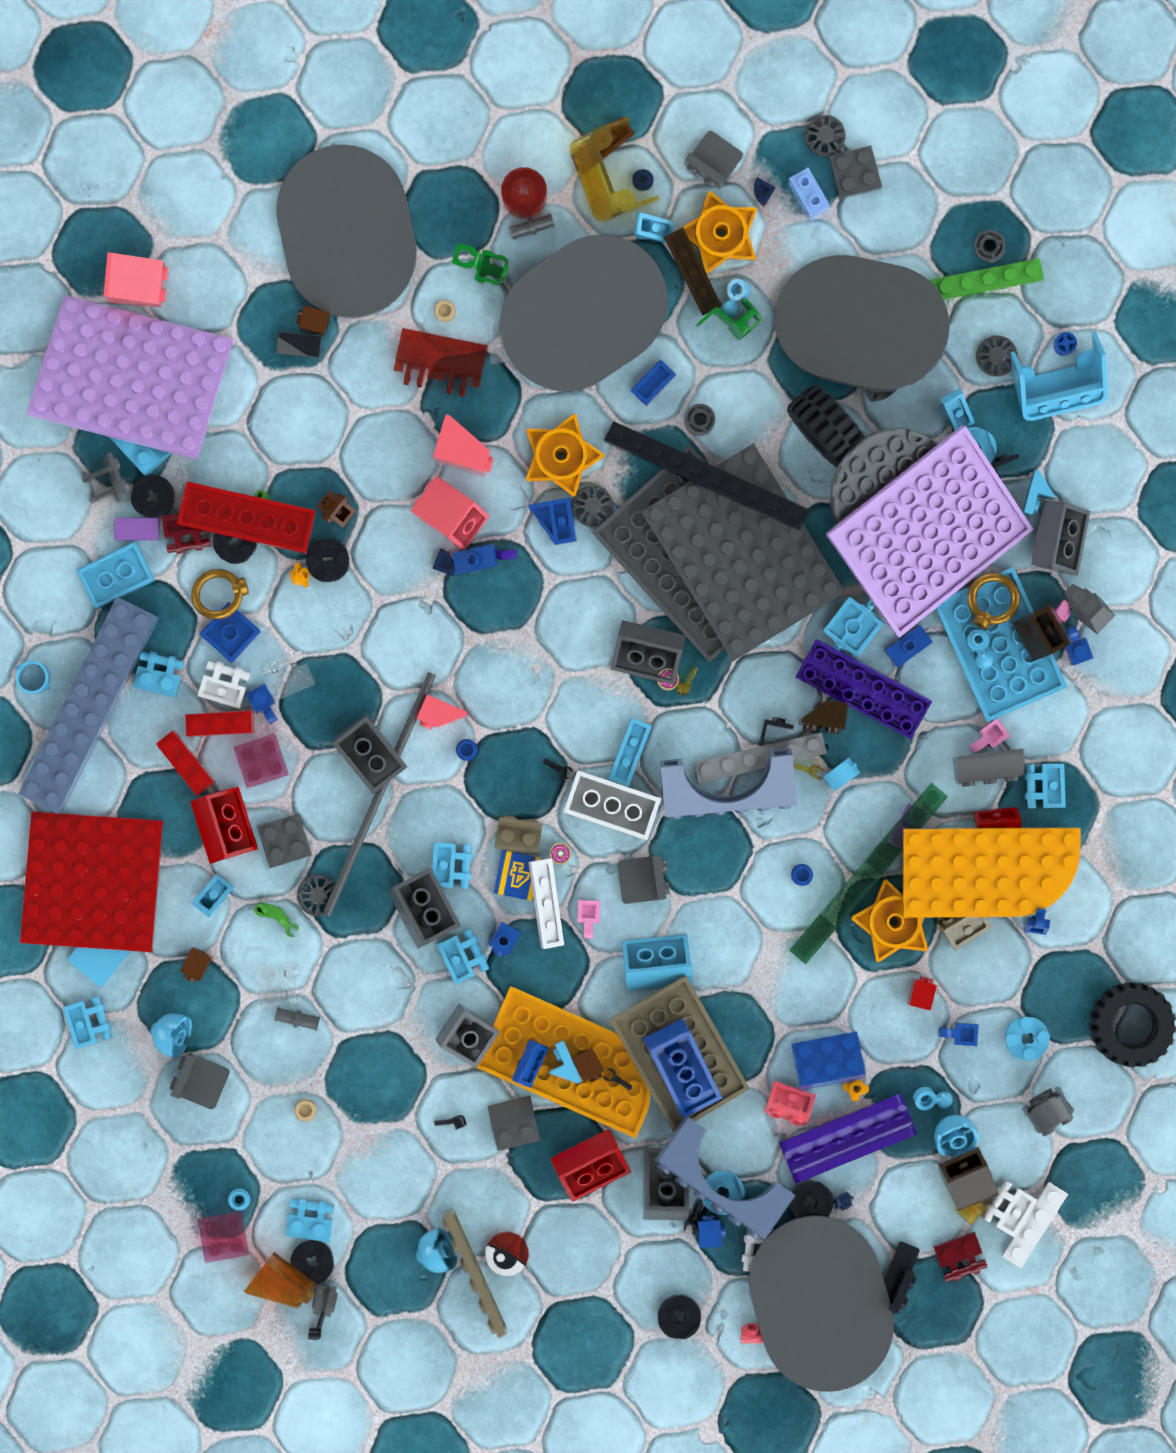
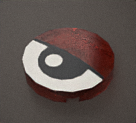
M511 1231L498 1233L487 1244L485 1250L486 1262L489 1268L496 1274L513 1276L521 1272L526 1266L529 1258L528 1246L525 1240L517 1233Z

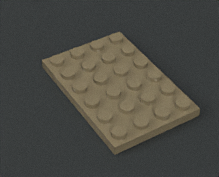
M686 975L609 1019L673 1133L684 1118H682L643 1038L683 1018L722 1099L687 1116L694 1122L750 1089Z

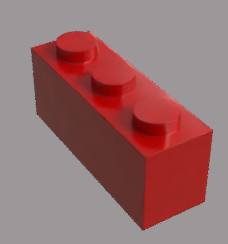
M253 711L185 714L187 737L255 734Z
M172 730L156 743L157 747L196 796H200L217 783L176 731Z

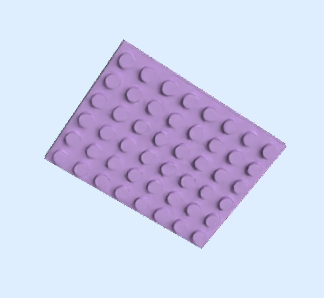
M64 295L26 411L27 416L198 460L234 340Z
M962 425L827 532L826 535L895 636L901 637L1034 529L966 426Z

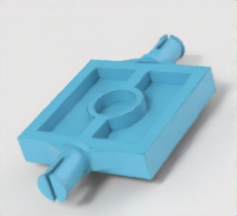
M849 596L823 629V632L834 641V648L840 651L841 649L847 650L858 658L885 622L872 611L875 605L871 604V599L865 605Z

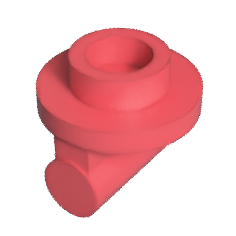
M748 1323L742 1327L741 1343L763 1344L758 1324Z

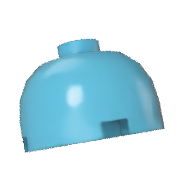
M176 1013L166 1014L161 1017L151 1028L154 1047L167 1057L178 1058L187 1047V1045L183 1044L185 1036L190 1038L191 1019Z
M951 1115L944 1118L938 1123L934 1133L937 1150L943 1157H946V1155L953 1158L975 1149L977 1141L978 1143L980 1141L979 1133L974 1123L962 1115Z
M441 1227L425 1233L419 1241L418 1251L416 1252L417 1259L430 1272L442 1273L451 1271L457 1265V1255L453 1256L452 1249L454 1248L449 1232H446L445 1229L441 1230Z

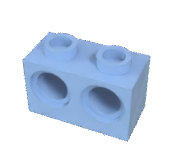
M809 168L789 178L788 185L809 221L828 211L830 205Z

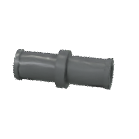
M550 213L532 219V217L528 218V221L509 226L514 240L529 234L536 235V232L555 227Z
M277 1007L274 1021L292 1024L295 1028L301 1026L317 1031L320 1020L319 1016L303 1014L300 1010L295 1012Z

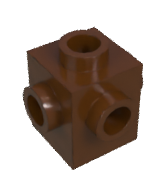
M330 490L316 507L323 513L321 517L330 524L334 521L342 528L356 512L348 504L350 500L340 492L336 495Z

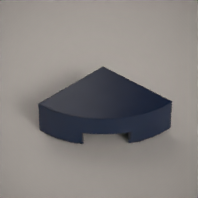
M757 177L754 183V195L758 203L765 207L776 188Z
M440 548L433 569L453 577L455 572L453 560L445 550Z

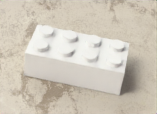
M577 771L564 813L648 840L661 798Z

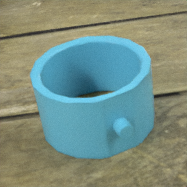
M28 661L20 666L17 665L15 681L22 691L29 694H40L46 689L49 690L51 688L49 686L51 674L44 664ZM30 665L40 666L45 673L43 686L35 691L27 690L21 682L23 670Z
M849 757L823 777L826 780V785L830 786L833 791H836L857 776L860 771L857 768V764L853 763Z

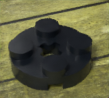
M148 474L142 476L132 487V506L140 515L147 518H160L166 515L175 504L173 486L167 479L159 475ZM150 491L153 493L158 492L159 495L156 502L147 500Z
M215 534L213 537V547L216 554L230 564H242L248 561L257 549L258 543L241 539L238 548H234L233 545H229L232 537Z
M325 538L317 541L310 547L307 552L306 565L309 573L316 580L331 583L342 579L346 575L350 566V557L343 544L336 540ZM333 556V565L323 566V557Z
M807 1180L801 1182L792 1190L791 1193L795 1196L789 1206L795 1218L810 1215L830 1216L834 1200L832 1193L824 1184L819 1181ZM808 1197L817 1199L818 1202L815 1203V1208L811 1209L810 1206L805 1205Z
M304 1241L292 1252L290 1269L299 1281L305 1284L317 1285L325 1281L334 1269L332 1250L322 1241ZM315 1256L318 1266L310 1268L306 1259Z
M684 1294L672 1295L666 1298L661 1303L657 1313L660 1329L670 1338L687 1339L693 1336L699 1329L701 1310L695 1300ZM677 1311L679 1313L684 1312V1322L681 1323L679 1320L675 1322L674 1318L676 1316L674 1313Z

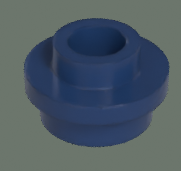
M640 169L633 174L632 184L637 190L647 191L652 187L654 177L650 171ZM641 176H645L647 178V182L640 183L639 178Z
M846 1192L834 1199V1207L836 1210L841 1209V1211H844L853 1205L852 1201L855 1198L853 1195L850 1196L849 1192Z

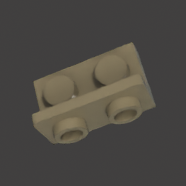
M513 816L499 817L494 849L538 855L542 823H538L534 819L517 820Z
M942 917V919L937 921L954 951L992 928L986 917Z

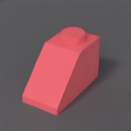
M427 694L417 719L421 720L419 725L431 730L433 726L439 728L465 718L468 712Z

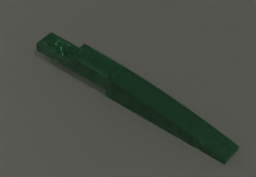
M931 782L854 871L789 951L804 964H807L903 851V842L899 847H896L887 842L902 824L907 828H922L948 798V795ZM898 834L894 835L893 842L900 844L901 836Z

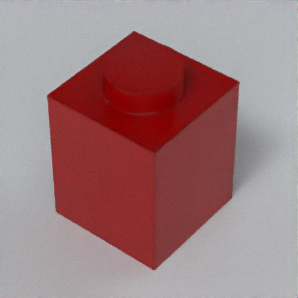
M920 976L919 980L914 979L907 1004L931 1011L937 988L936 984H932L933 979Z

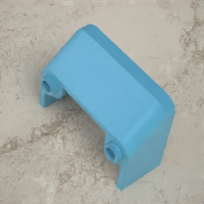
M1092 332V349L1083 351L1077 356L1076 366L1036 376L1032 367L1027 365L1020 366L1015 351L1010 352L1012 377L1020 409L1024 419L1028 421L1099 405L1108 397L1106 354L1096 332Z

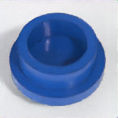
M463 739L456 746L457 756L464 761L474 759L478 753L476 743L470 739Z
M805 864L796 865L791 871L792 881L799 886L809 884L813 878L812 869Z

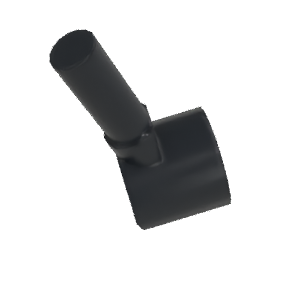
M546 758L543 762L559 772V775L564 779H569L563 775L564 769L568 768L573 772L571 767L557 765Z
M607 1068L613 1072L614 1076L612 1079H608L603 1075L606 1081H614L629 1091L631 1090L632 1085L617 1076V1072L614 1069Z
M463 1115L434 1121L435 1126L454 1124L456 1130L467 1125Z
M696 1204L691 1218L684 1223V1232L688 1225H693L692 1235L696 1233V1221L702 1204Z
M324 1311L320 1313L316 1328H309V1340H319L321 1338L322 1324L325 1319Z

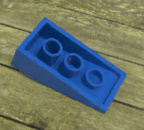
M683 1018L643 1038L682 1118L722 1099Z

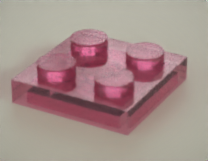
M276 733L233 747L247 789L289 776Z
M242 1211L197 1219L205 1263L249 1255Z

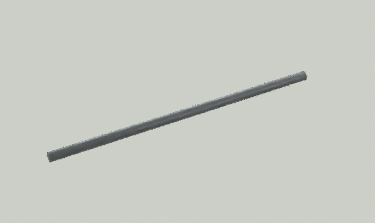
M430 672L427 673L395 746V751L400 757L416 723L423 702L436 675ZM389 782L375 793L323 911V914L329 917L333 913Z

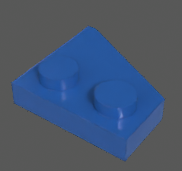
M571 498L528 505L554 545L577 542Z

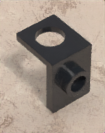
M1008 454L995 458L996 463L991 465L999 476L996 468L1018 460L1020 456L1015 454L1008 457Z
M773 717L772 720L764 719L759 746H763L767 725L793 730L794 725L786 724V719Z

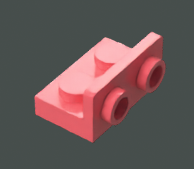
M774 1081L764 1112L773 1118H783L789 1120L794 1125L805 1126L810 1118L816 1095Z

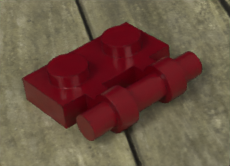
M179 513L161 516L165 539L174 538V544L166 545L168 554L175 552L182 554L187 550L196 549V551H200L205 547H211L210 538L201 539L200 533L206 531L177 525ZM193 534L194 541L182 542L181 536Z
M975 1232L933 1246L940 1267L950 1266L951 1272L943 1274L946 1282L958 1281L963 1276L971 1273L975 1275L980 1273V1270L988 1268L985 1259L976 1262L975 1256L982 1254V1250ZM968 1259L970 1265L957 1268V1262Z

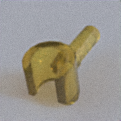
M693 667L686 683L679 681L677 694L687 695L689 693L692 680L698 668Z
M794 763V769L809 773L816 780L823 779L816 775L818 770L825 771L822 767L818 765L809 767Z

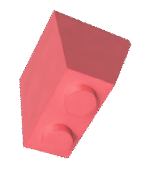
M107 253L104 297L109 303L162 308V302H166L167 289L163 288L164 280H168L169 268L161 260Z
M445 415L433 454L434 461L481 476H485L486 471L491 472L494 460L491 457L490 450L451 416Z
M435 476L428 483L426 490L414 502L413 508L410 510L420 520L463 551L466 550L490 517L473 500L438 476Z

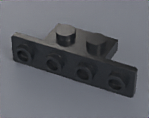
M902 1241L899 1242L884 1278L891 1303L889 1310L893 1312V1316L895 1313L899 1314L900 1309L904 1310L908 1298L906 1294L908 1289H912L916 1282L915 1272L912 1269L920 1252L919 1248Z

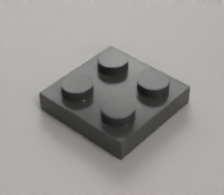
M871 145L829 156L839 199L882 189Z
M299 813L257 826L269 868L312 855Z

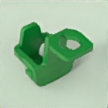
M456 245L452 259L454 265L465 269L474 267L476 270L474 280L478 283L484 284V282H488L492 285H501L504 282L508 272V258L503 255L493 254L489 250L483 249L481 254L472 246ZM467 250L474 257V260L463 263L459 260L458 255L461 251ZM490 258L505 261L504 267L491 264ZM490 275L501 279L499 282L496 280L485 278V276Z
M745 298L741 303L748 312L736 322L721 309L714 308L696 326H700L712 314H715L729 327L728 330L738 340H741L761 322L762 318L755 307ZM753 317L757 322L749 328L747 322Z

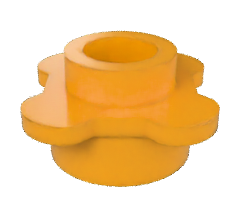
M295 563L294 569L290 571L292 583L296 586L302 584L303 588L309 586L308 579L310 573L308 569L303 568L299 563Z
M861 1080L844 1083L843 1090L850 1094L852 1101H858L862 1094L869 1092V1086L865 1085Z

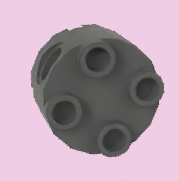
M1059 1086L1055 1087L1056 1091L1054 1092L1050 1088L1038 1094L1029 1101L1031 1106L1025 1105L1022 1109L1035 1127V1131L1042 1133L1043 1136L1051 1134L1055 1130L1054 1127L1059 1124L1065 1125L1073 1120L1072 1113L1074 1108L1068 1103L1064 1092Z

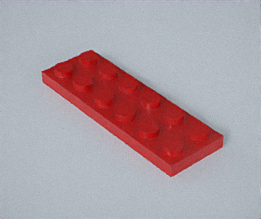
M187 481L177 525L306 554L316 510Z

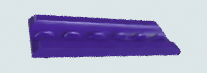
M818 639L815 640L795 676L797 679L836 700L848 703V706L909 739H912L932 703L926 696Z
M898 1093L780 1141L779 1145L794 1182L799 1183L903 1141L918 1133L902 1094Z

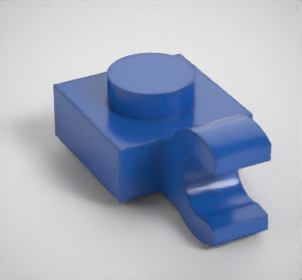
M1076 625L1066 628L1072 638L1071 644L1065 647L1071 665L1074 666L1093 659L1094 657L1087 638H1079Z
M266 684L246 694L256 714L263 711L265 718L270 724L278 720L271 708L276 702Z
M1037 908L1036 915L1028 917L1025 922L1024 932L1047 934L1050 928V920L1045 919L1046 909Z
M956 1022L955 1029L939 1028L938 1036L954 1038V1045L977 1046L979 1024Z

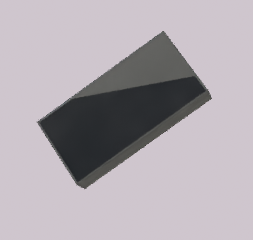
M278 331L276 354L320 359L322 336Z

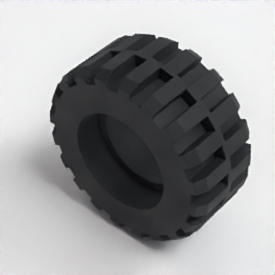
M810 385L788 405L787 413L799 431L836 468L847 451L864 438V434L853 419L829 393L818 385Z
M1132 982L1114 985L1110 990H1105L1100 999H1096L1093 1011H1090L1091 1023H1089V1030L1092 1033L1091 1039L1096 1044L1097 1050L1105 1058L1119 1065L1134 1068L1145 1067L1149 1063H1155L1159 1061L1158 1058L1160 1056L1166 1055L1168 1052L1167 1048L1169 1045H1173L1175 1040L1172 1038L1174 1033H1176L1174 1023L1176 1015L1172 1012L1171 1003L1164 998L1165 996L1161 992L1148 985ZM1128 1004L1143 1006L1152 1017L1153 1026L1151 1034L1146 1041L1139 1045L1123 1044L1116 1038L1112 1029V1022L1116 1012Z

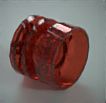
M519 167L510 171L501 185L502 202L505 209L518 219L538 216L544 210L547 203V185L543 176L538 171L529 167ZM520 188L528 189V195L520 194Z

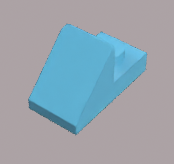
M637 212L634 234L638 240L651 239L666 243L664 237L673 233L674 221Z
M959 388L940 399L942 403L939 405L940 409L954 431L962 425L968 428L975 423L965 397Z
M1038 470L1032 473L1022 513L1026 516H1031L1033 512L1038 511L1040 500L1037 499V496L1050 500L1055 498L1041 472Z
M216 874L192 902V905L207 917H211L232 892L234 886Z
M564 1040L556 1043L557 1048L553 1051L558 1062L563 1061L564 1064L549 1070L548 1073L575 1083L582 1082Z

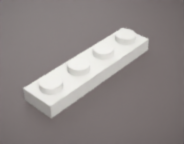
M546 858L530 861L529 869L540 946L542 949L564 945L552 859Z
M1048 1181L1016 1238H1012L1002 1257L1022 1268L1068 1194Z

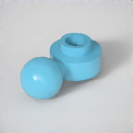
M733 279L728 284L727 294L730 300L723 303L721 310L730 318L736 316L739 311L738 301L747 299L750 294V285L745 280ZM740 287H742V293H741V294L739 293Z
M977 629L968 635L967 646L971 651L978 654L975 659L976 665L980 669L985 670L993 664L992 656L985 650L989 645V636L985 631ZM980 637L982 639V643H976L974 638Z
M921 1087L913 1095V1101L920 1110H928L935 1104L945 1109L950 1107L953 1102L952 1095L949 1092L941 1091L935 1095L929 1087Z

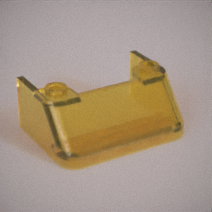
M629 116L598 127L576 138L570 144L569 152L594 218L599 222H608L659 201L657 195L637 203L634 194L629 190L624 189L614 192L599 152L611 145L613 139L611 131L629 125Z

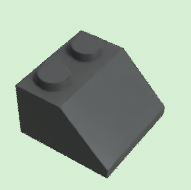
M458 1003L435 1041L440 1048L477 1068L500 1031L477 1013Z
M531 1096L488 1106L497 1151L541 1140Z

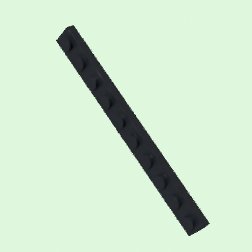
M615 421L604 438V442L794 529L800 530L809 513V509Z

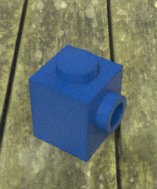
M501 922L489 946L493 947L491 951L501 957L504 954L509 956L521 932Z
M713 1214L702 1215V1219H697L699 1247H722L721 1237H725V1223H720V1218H715Z

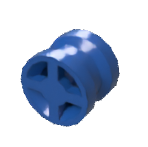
M1070 332L1060 333L1053 342L1054 351L1061 356L1070 355L1077 346V339Z

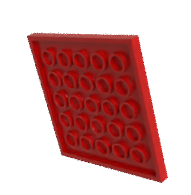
M31 811L20 943L153 953L164 821Z

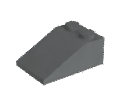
M366 713L331 740L334 747L372 794L376 793L408 767Z
M645 1148L643 1220L687 1221L689 1215V1186L686 1188L675 1181L676 1176L672 1173L667 1175L657 1168L659 1164L654 1160L663 1148Z

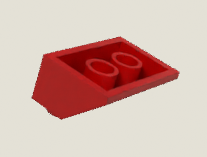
M239 787L209 794L190 801L209 864L258 850Z
M610 1129L550 1158L572 1202L631 1173Z

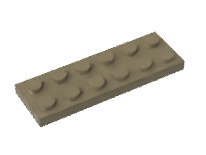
M454 1208L448 1209L443 1215V1226L446 1232L451 1231L453 1236L451 1240L455 1252H460L462 1256L460 1264L464 1272H469L471 1276L469 1284L473 1293L478 1292L480 1296L478 1304L482 1313H487L489 1316L487 1324L491 1333H496L497 1337L500 1338L506 1335L507 1326Z

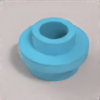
M234 1189L228 1196V1203L234 1210H244L250 1204V1195L244 1189ZM236 1196H242L243 1202L237 1203L235 1200Z

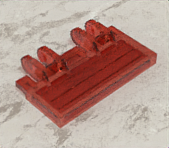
M402 328L393 371L403 372L404 364H407L403 384L409 385L412 369L420 370L416 382L418 388H422L426 368L429 369L427 378L445 381L447 373H450L446 393H452L455 378H460L463 381L459 393L460 396L465 397L469 377H472L470 387L479 388L488 345Z

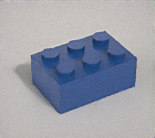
M857 1031L792 1043V1053L800 1091L865 1079L866 1072Z

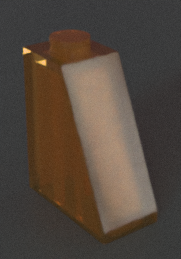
M274 1252L252 1278L244 1292L298 1309L303 1302L308 1304L314 1296L312 1290L316 1283Z

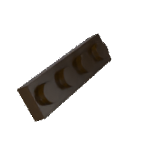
M682 227L665 236L664 239L702 316L708 314L714 308L721 307L722 304L684 228Z

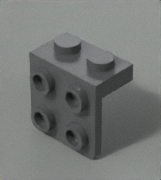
M708 131L693 153H689L686 157L684 165L688 172L702 177L711 188L716 187L720 190L743 158V153L713 131Z
M661 855L620 860L617 863L621 897L624 904L667 899L666 894H670L669 881H664L663 875L664 872H667L666 859L661 860Z
M192 1053L187 1054V1057L183 1056L178 1066V1069L181 1070L178 1078H173L169 1088L172 1090L170 1096L178 1099L182 1097L208 1109H214L226 1084L230 1070Z

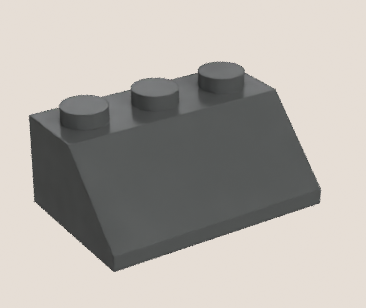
M1044 500L1031 565L1047 570L1078 575L1091 511L1066 502Z
M622 620L610 670L674 685L686 635ZM665 668L673 669L671 679L658 676V674Z
M1024 749L953 757L956 783H961L962 787L975 786V781L983 780L984 785L997 783L996 779L1005 778V782L1018 781V776L1024 775Z
M431 868L387 890L417 949L461 926Z

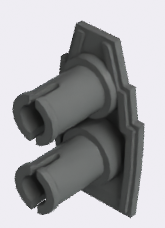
M1072 584L1064 592L1070 603L1068 606L1075 613L1074 616L1096 634L1116 616L1096 593L1093 594L1086 588L1082 589Z

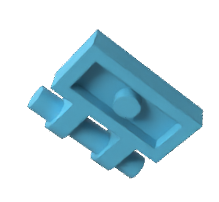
M142 651L140 660L147 661L148 664L147 668L138 666L133 687L177 698L181 676L174 675L173 673L175 668L183 670L185 661L177 660V657L169 656V658L157 655V652L150 651V653ZM155 664L167 666L166 673L154 670Z
M1035 764L1026 765L1024 780H1027V793H1025L1027 809L1036 808L1037 799H1042V808H1065L1064 764H1041V773H1035ZM1035 780H1042V793H1036Z
M434 842L432 871L441 887L453 888L454 879H460V888L468 889L469 880H471L472 873H470V860H473L471 845L463 844L462 853H456V844ZM455 859L462 860L461 873L454 872Z
M471 929L463 932L466 941L460 943L456 935L437 944L455 985L475 976L472 969L475 965L479 966L481 972L489 969L486 962L488 959L485 954H482L478 945L479 940L477 936L474 937ZM467 947H470L475 957L470 961L464 951Z
M99 996L91 998L93 1007L88 1009L85 1000L62 1007L75 1049L98 1043L95 1034L100 1032L104 1040L112 1038L110 1032L112 1028L110 1023H107L104 1013L106 1009L104 1004L101 1003ZM95 1013L99 1026L93 1028L89 1015Z
M300 1198V1200L291 1199L290 1207L298 1208V1214L289 1213L285 1236L330 1242L333 1219H326L324 1216L325 1213L333 1214L335 1205L326 1204V1201H319V1203L307 1201L306 1198ZM305 1210L318 1211L317 1217L305 1216Z

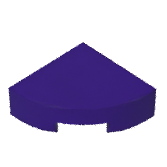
M495 549L497 559L517 558L518 550Z

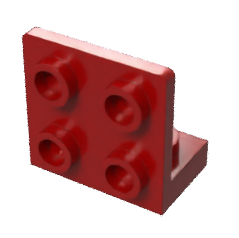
M1017 807L974 811L976 828H1022Z

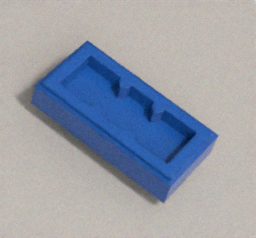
M660 359L630 392L647 406L676 376V373Z
M494 544L452 553L456 575L498 566Z
M919 625L887 648L885 652L894 665L899 668L933 643L923 627Z
M529 1040L512 1077V1081L531 1088L549 1047Z

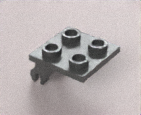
M110 452L107 453L102 461L104 469L82 478L83 483L107 474L110 478L113 488L89 499L91 503L113 495L116 502L119 503L127 494L128 486L126 480L120 477L118 471L120 470L119 461Z

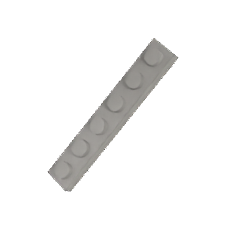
M822 732L693 762L698 784L767 768L769 750L791 748L793 762L827 754Z

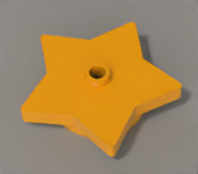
M708 191L701 215L683 226L690 242L699 248L706 274L712 272L728 259L756 260L748 233L757 213V207H730L713 192ZM722 230L725 232V236L719 237L717 232Z
M576 414L571 415L554 429H526L534 453L526 476V482L553 481L569 495L575 497L583 471L602 460L605 454L583 440ZM563 452L566 457L564 460H559L557 454Z
M886 879L882 881L874 904L851 916V920L871 935L876 962L882 961L900 948L928 951L922 928V922L925 917H903V894ZM893 917L898 920L896 926L890 924V919Z

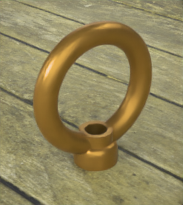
M213 569L197 578L192 587L191 599L194 608L199 614L209 619L219 620L235 613L241 605L243 596L249 594L245 578L238 579L233 573L224 569ZM213 578L228 580L232 584L234 592L232 603L220 611L207 609L200 600L202 586Z
M987 573L978 577L972 583L968 591V605L975 616L972 623L988 630L990 625L1005 623L1016 614L1020 605V594L1016 584L1009 577L1000 573ZM992 581L1000 582L1010 591L1011 604L1009 609L1002 615L991 616L978 607L976 601L977 592L985 583Z

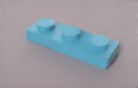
M631 718L608 780L629 787L652 725Z

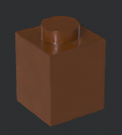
M304 306L303 311L299 310L296 323L299 324V328L302 331L326 337L331 314L327 311Z
M192 947L180 972L184 973L183 977L193 983L196 980L202 981L214 957L196 947Z
M592 1047L572 1057L585 1082L589 1080L592 1083L602 1078L601 1073L604 1072V1069Z

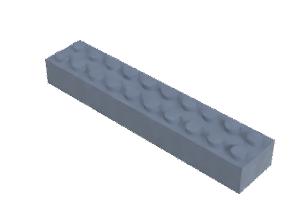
M116 597L18 793L19 795L57 814H62L140 658V654L144 650L159 620L157 616Z

